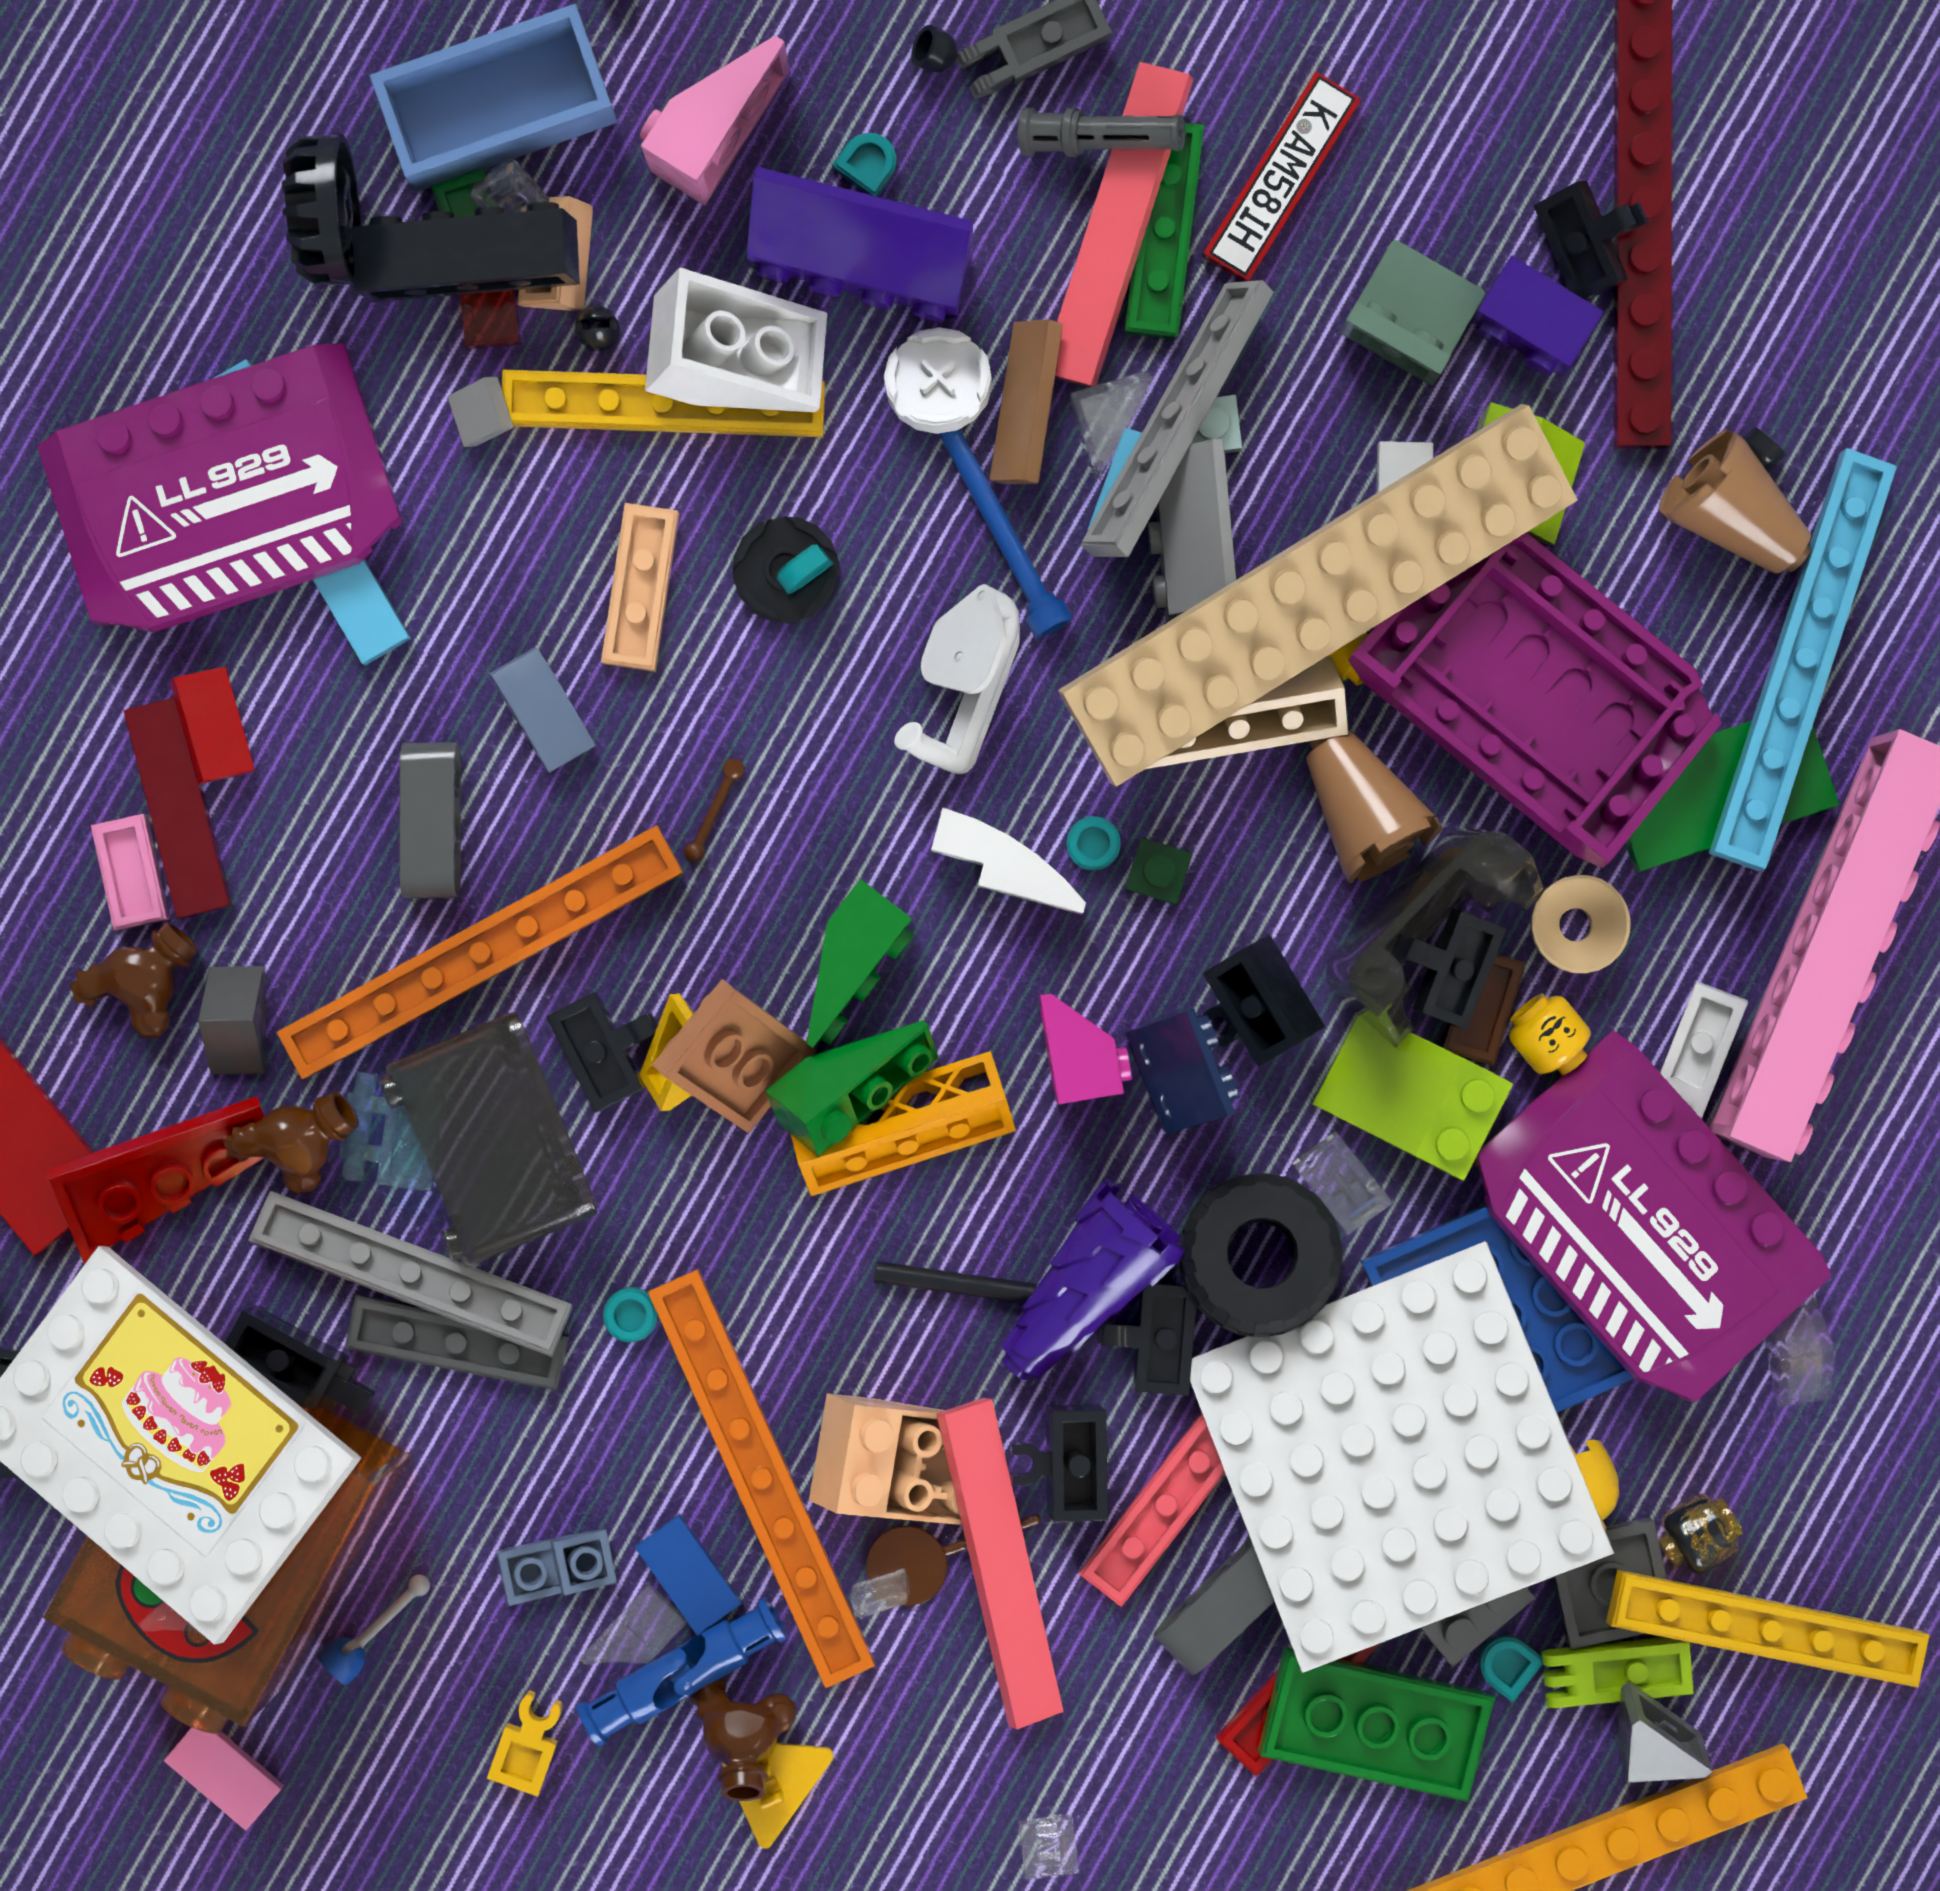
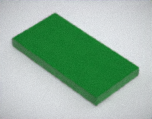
M1752 721L1713 733L1626 841L1625 844L1635 873L1711 848ZM1812 726L1781 824L1840 805L1814 726Z
M1284 1647L1258 1752L1261 1757L1468 1802L1495 1698L1490 1692L1342 1659L1302 1673L1294 1650Z

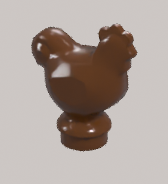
M169 921L158 931L154 929L151 934L153 942L151 948L124 946L111 952L101 964H93L87 971H77V979L70 985V989L74 994V1001L78 1004L85 1003L91 1008L95 1006L98 999L113 995L128 1007L132 1026L140 1036L152 1039L160 1037L170 1024L171 1015L167 1008L175 990L173 969L176 966L184 968L192 964L191 959L199 951L198 946L183 931Z
M334 1091L326 1097L316 1098L311 1110L297 1106L275 1108L257 1123H249L243 1128H232V1134L226 1136L223 1142L225 1148H227L226 1153L228 1157L237 1158L241 1162L246 1161L250 1157H264L282 1170L285 1185L291 1192L308 1193L316 1189L322 1175L321 1167L328 1159L329 1142L332 1139L335 1141L348 1139L349 1134L358 1128L359 1120L348 1100L340 1093Z
M717 1680L696 1691L690 1699L698 1707V1717L703 1720L704 1743L709 1754L727 1765L718 1774V1780L721 1783V1794L723 1797L734 1801L759 1799L765 1795V1783L769 1779L768 1772L759 1764L771 1755L780 1733L788 1731L794 1723L796 1717L795 1703L786 1694L777 1693L767 1696L755 1704L733 1702L725 1694L726 1683Z

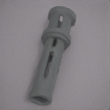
M1023 108L1018 121V144L1023 157H1033L1036 152H1064L1067 157H1077L1083 154L1085 149H1174L1175 151H1181L1185 142V122L1183 116L1178 114L1175 116H1085V113L1078 108H1067L1065 113H1037L1034 108Z

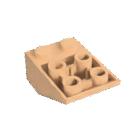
M827 1393L809 1501L836 1514L962 1525L936 1414L945 1410L875 1398Z

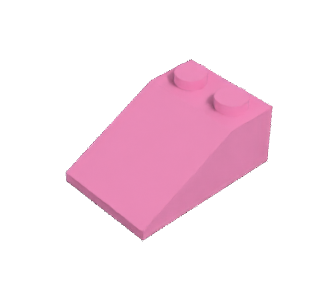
M773 36L671 98L662 112L657 109L654 110L646 120L640 133V138L644 140L641 148L650 172L705 206L790 72L785 42L777 36Z

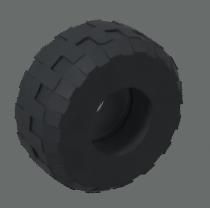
M1252 1173L1237 1176L1220 1183L1197 1202L1185 1222L1180 1238L1181 1247L1185 1250V1253L1179 1260L1181 1277L1189 1296L1210 1320L1236 1334L1251 1337H1270L1300 1328L1312 1320L1325 1307L1339 1281L1342 1267V1245L1339 1229L1334 1217H1332L1324 1202L1314 1192L1287 1177L1267 1173ZM1262 1222L1276 1227L1286 1236L1291 1246L1293 1261L1289 1274L1282 1282L1271 1288L1259 1289L1246 1285L1235 1276L1229 1265L1227 1248L1230 1238L1239 1228L1248 1223Z

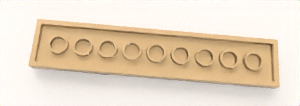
M1520 404L1060 688L1058 692L1108 780L1117 787L1578 501L1530 406Z

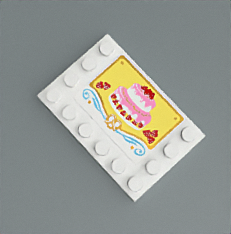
M106 1246L97 1247L0 1377V1461L214 1645L224 1643L361 1459L357 1453Z

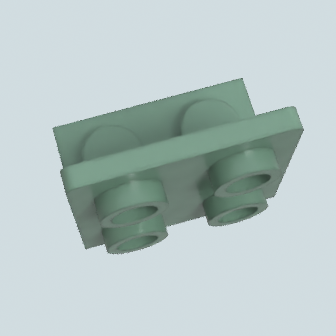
M1393 240L1339 333L1432 386L1448 363L1453 349L1482 301L1485 292L1482 288L1400 241Z

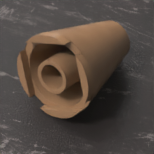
M1724 430L1704 443L1688 459L1694 467L1689 471L1685 479L1682 480L1678 475H1675L1661 497L1659 510L1669 521L1773 574H1778L1784 570L1788 572L1796 570L1810 554L1811 547L1808 546L1811 538L1810 531L1745 439L1735 431L1732 433L1730 430Z
M1348 731V735L1313 740L1310 743L1312 751L1306 757V761L1342 872L1348 883H1353L1356 877L1359 882L1371 879L1411 857L1408 850L1413 847L1415 840L1419 838L1425 847L1441 832L1443 827L1438 818L1352 731Z

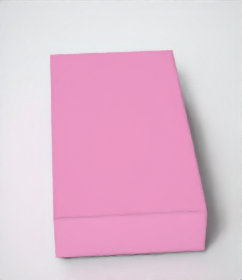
M140 814L91 825L113 930L120 931L170 920L148 815Z
M204 1716L197 1720L164 1759L165 1763L245 1831L284 1787L283 1783Z

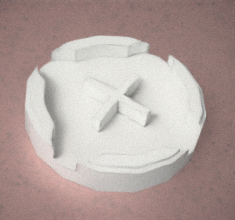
M941 327L920 330L907 337V342L902 344L898 350L896 347L889 356L884 373L888 403L898 418L916 430L935 434L959 430L976 420L988 404L992 388L989 361L984 351L971 342V338L964 333Z

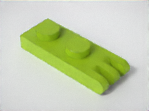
M1660 1637L1594 1644L1576 1649L1563 1647L1542 1651L1543 1665L1565 1667L1548 1670L1543 1673L1545 1686H1566V1689L1552 1690L1545 1693L1546 1706L1550 1708L1620 1702L1621 1687L1628 1681L1652 1698L1694 1694L1690 1642Z

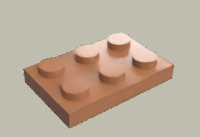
M722 979L713 991L702 1000L699 1008L678 1034L667 1043L664 1051L652 1066L671 1082L749 1134L771 1107L765 1090L806 1057L812 1056L816 1049L812 1048L806 1043V1040Z

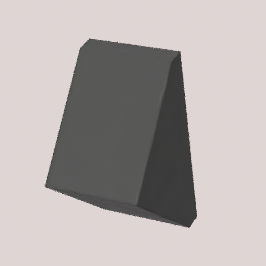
M266 966L209 967L198 1022L210 1074H266Z
M1630 1681L1621 1687L1617 1744L1628 1783L1705 1778L1713 1772L1701 1732Z

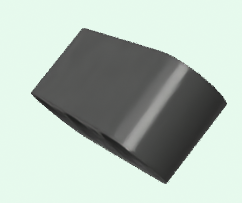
M403 742L400 751V889L402 897L458 898L461 886V755L458 742Z
M1251 1538L1186 1598L1154 1632L1153 1636L1192 1676L1214 1660L1274 1602Z

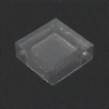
M905 1568L853 1584L850 1600L856 1617L862 1618L906 1604L911 1585Z

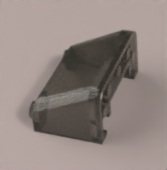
M1469 828L1452 831L1434 847L1333 953L1326 968L1327 980L1331 988L1339 998L1396 1048L1414 1029L1406 1017L1404 1009L1406 998L1413 992L1411 986L1405 982V974L1402 965L1407 960L1392 954L1399 934L1425 942L1449 917L1451 909H1456L1467 897L1471 898L1487 913L1491 911L1495 904L1503 902L1517 903L1527 911L1544 892L1533 856L1512 837L1503 832Z
M515 1012L486 1022L383 1067L386 1077L379 1079L383 1096L391 1110L400 1107L402 1113L405 1116L408 1115L448 1213L446 1219L448 1228L441 1231V1237L452 1261L461 1259L464 1268H467L597 1214L596 1204L526 1030Z

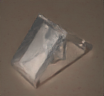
M1141 372L1070 394V407L1089 470L1093 477L1099 480L1102 479L1116 453L1122 434L1126 428L1129 429L1149 392L1154 376Z
M1334 1132L1292 1162L1311 1191L1324 1202V1205L1332 1217H1334L1338 1229L1347 1235L1393 1204L1337 1132Z
M1813 1293L1764 1338L1776 1407L1831 1399L1836 1350Z

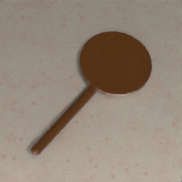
M1038 1514L1020 1519L1022 1530L1041 1522V1517ZM915 1526L891 1528L882 1533L869 1550L866 1563L869 1582L876 1593L890 1603L900 1606H914L924 1603L940 1590L945 1581L947 1573L946 1557L967 1550L966 1540L963 1539L942 1547L937 1538L922 1528Z

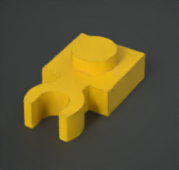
M529 1690L519 1705V1717L523 1723L522 1727L510 1723L506 1724L487 1779L538 1797L558 1744V1740L544 1736V1733L558 1721L562 1713V1701L555 1700L550 1714L545 1717H539L533 1713L531 1708L536 1692Z

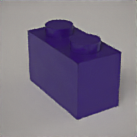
M1511 255L1470 322L1479 327L1478 334L1489 343L1500 348H1505L1508 344L1525 355L1523 361L1535 371L1546 376H1551L1554 372L1562 377L1573 364L1604 311Z

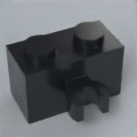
M1270 934L1203 972L1204 977L1220 1002L1205 1011L1203 1016L1207 1015L1209 1020L1215 1017H1222L1228 1024L1227 1034L1218 1039L1219 1047L1227 1046L1241 1037L1258 1067L1325 1027Z
M1100 1404L1046 1405V1451H1039L1034 1445L1027 1442L1012 1444L1010 1446L1012 1454H1026L1032 1458V1467L1028 1472L1011 1474L1012 1483L1028 1486L1037 1482L1041 1476H1047V1514L1053 1522L1108 1521L1106 1410Z

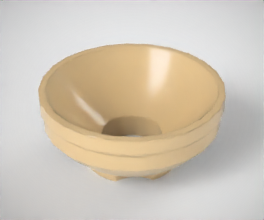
M1574 875L1552 883L1541 893L1534 904L1531 914L1530 930L1533 942L1539 953L1550 964L1570 973H1590L1610 965L1620 956L1629 938L1631 919L1622 895L1612 885L1590 875ZM1570 909L1583 911L1590 921L1589 933L1580 941H1570L1560 931V919Z

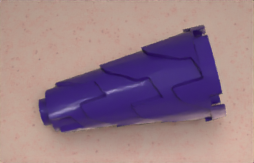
M1103 1180L1073 1220L1077 1224L1049 1263L1051 1265L1049 1271L1021 1307L1024 1312L1001 1346L1006 1352L1002 1362L1013 1374L1022 1380H1027L1030 1376L1040 1379L1068 1352L1074 1354L1113 1313L1117 1314L1149 1284L1154 1286L1179 1262L1185 1253V1250L1181 1247L1182 1243L1177 1244L1181 1238L1177 1232L1134 1194L1125 1204L1117 1199L1115 1196L1123 1186L1112 1180Z

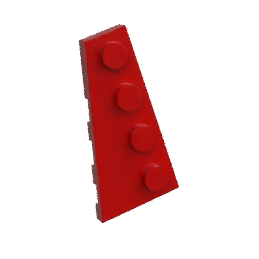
M258 1096L48 1168V1179L84 1265L98 1246L110 1247L120 1240H123L125 1243L143 1233L145 1231L144 1225L169 1210L174 1214L192 1203L190 1197L211 1184L218 1187L262 1160L264 1157H250L246 1161L241 1162L237 1158L228 1157L226 1153L227 1148H225L223 1142L226 1136L232 1134V1128H243L249 1123H257L265 1116Z

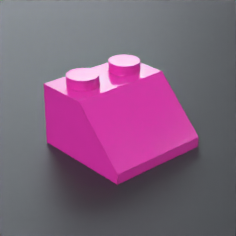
M1039 995L1038 1001L1055 1101L1058 1104L1123 1094L1122 1082L1132 1080L1127 1048H1116L1113 1037L1054 995Z

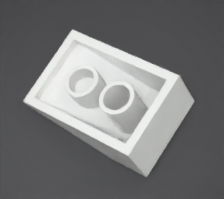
M679 267L654 295L645 391L698 406L816 412L820 408L827 313Z

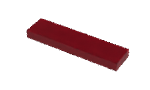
M174 697L123 710L176 918L184 919L233 906L202 784H198Z

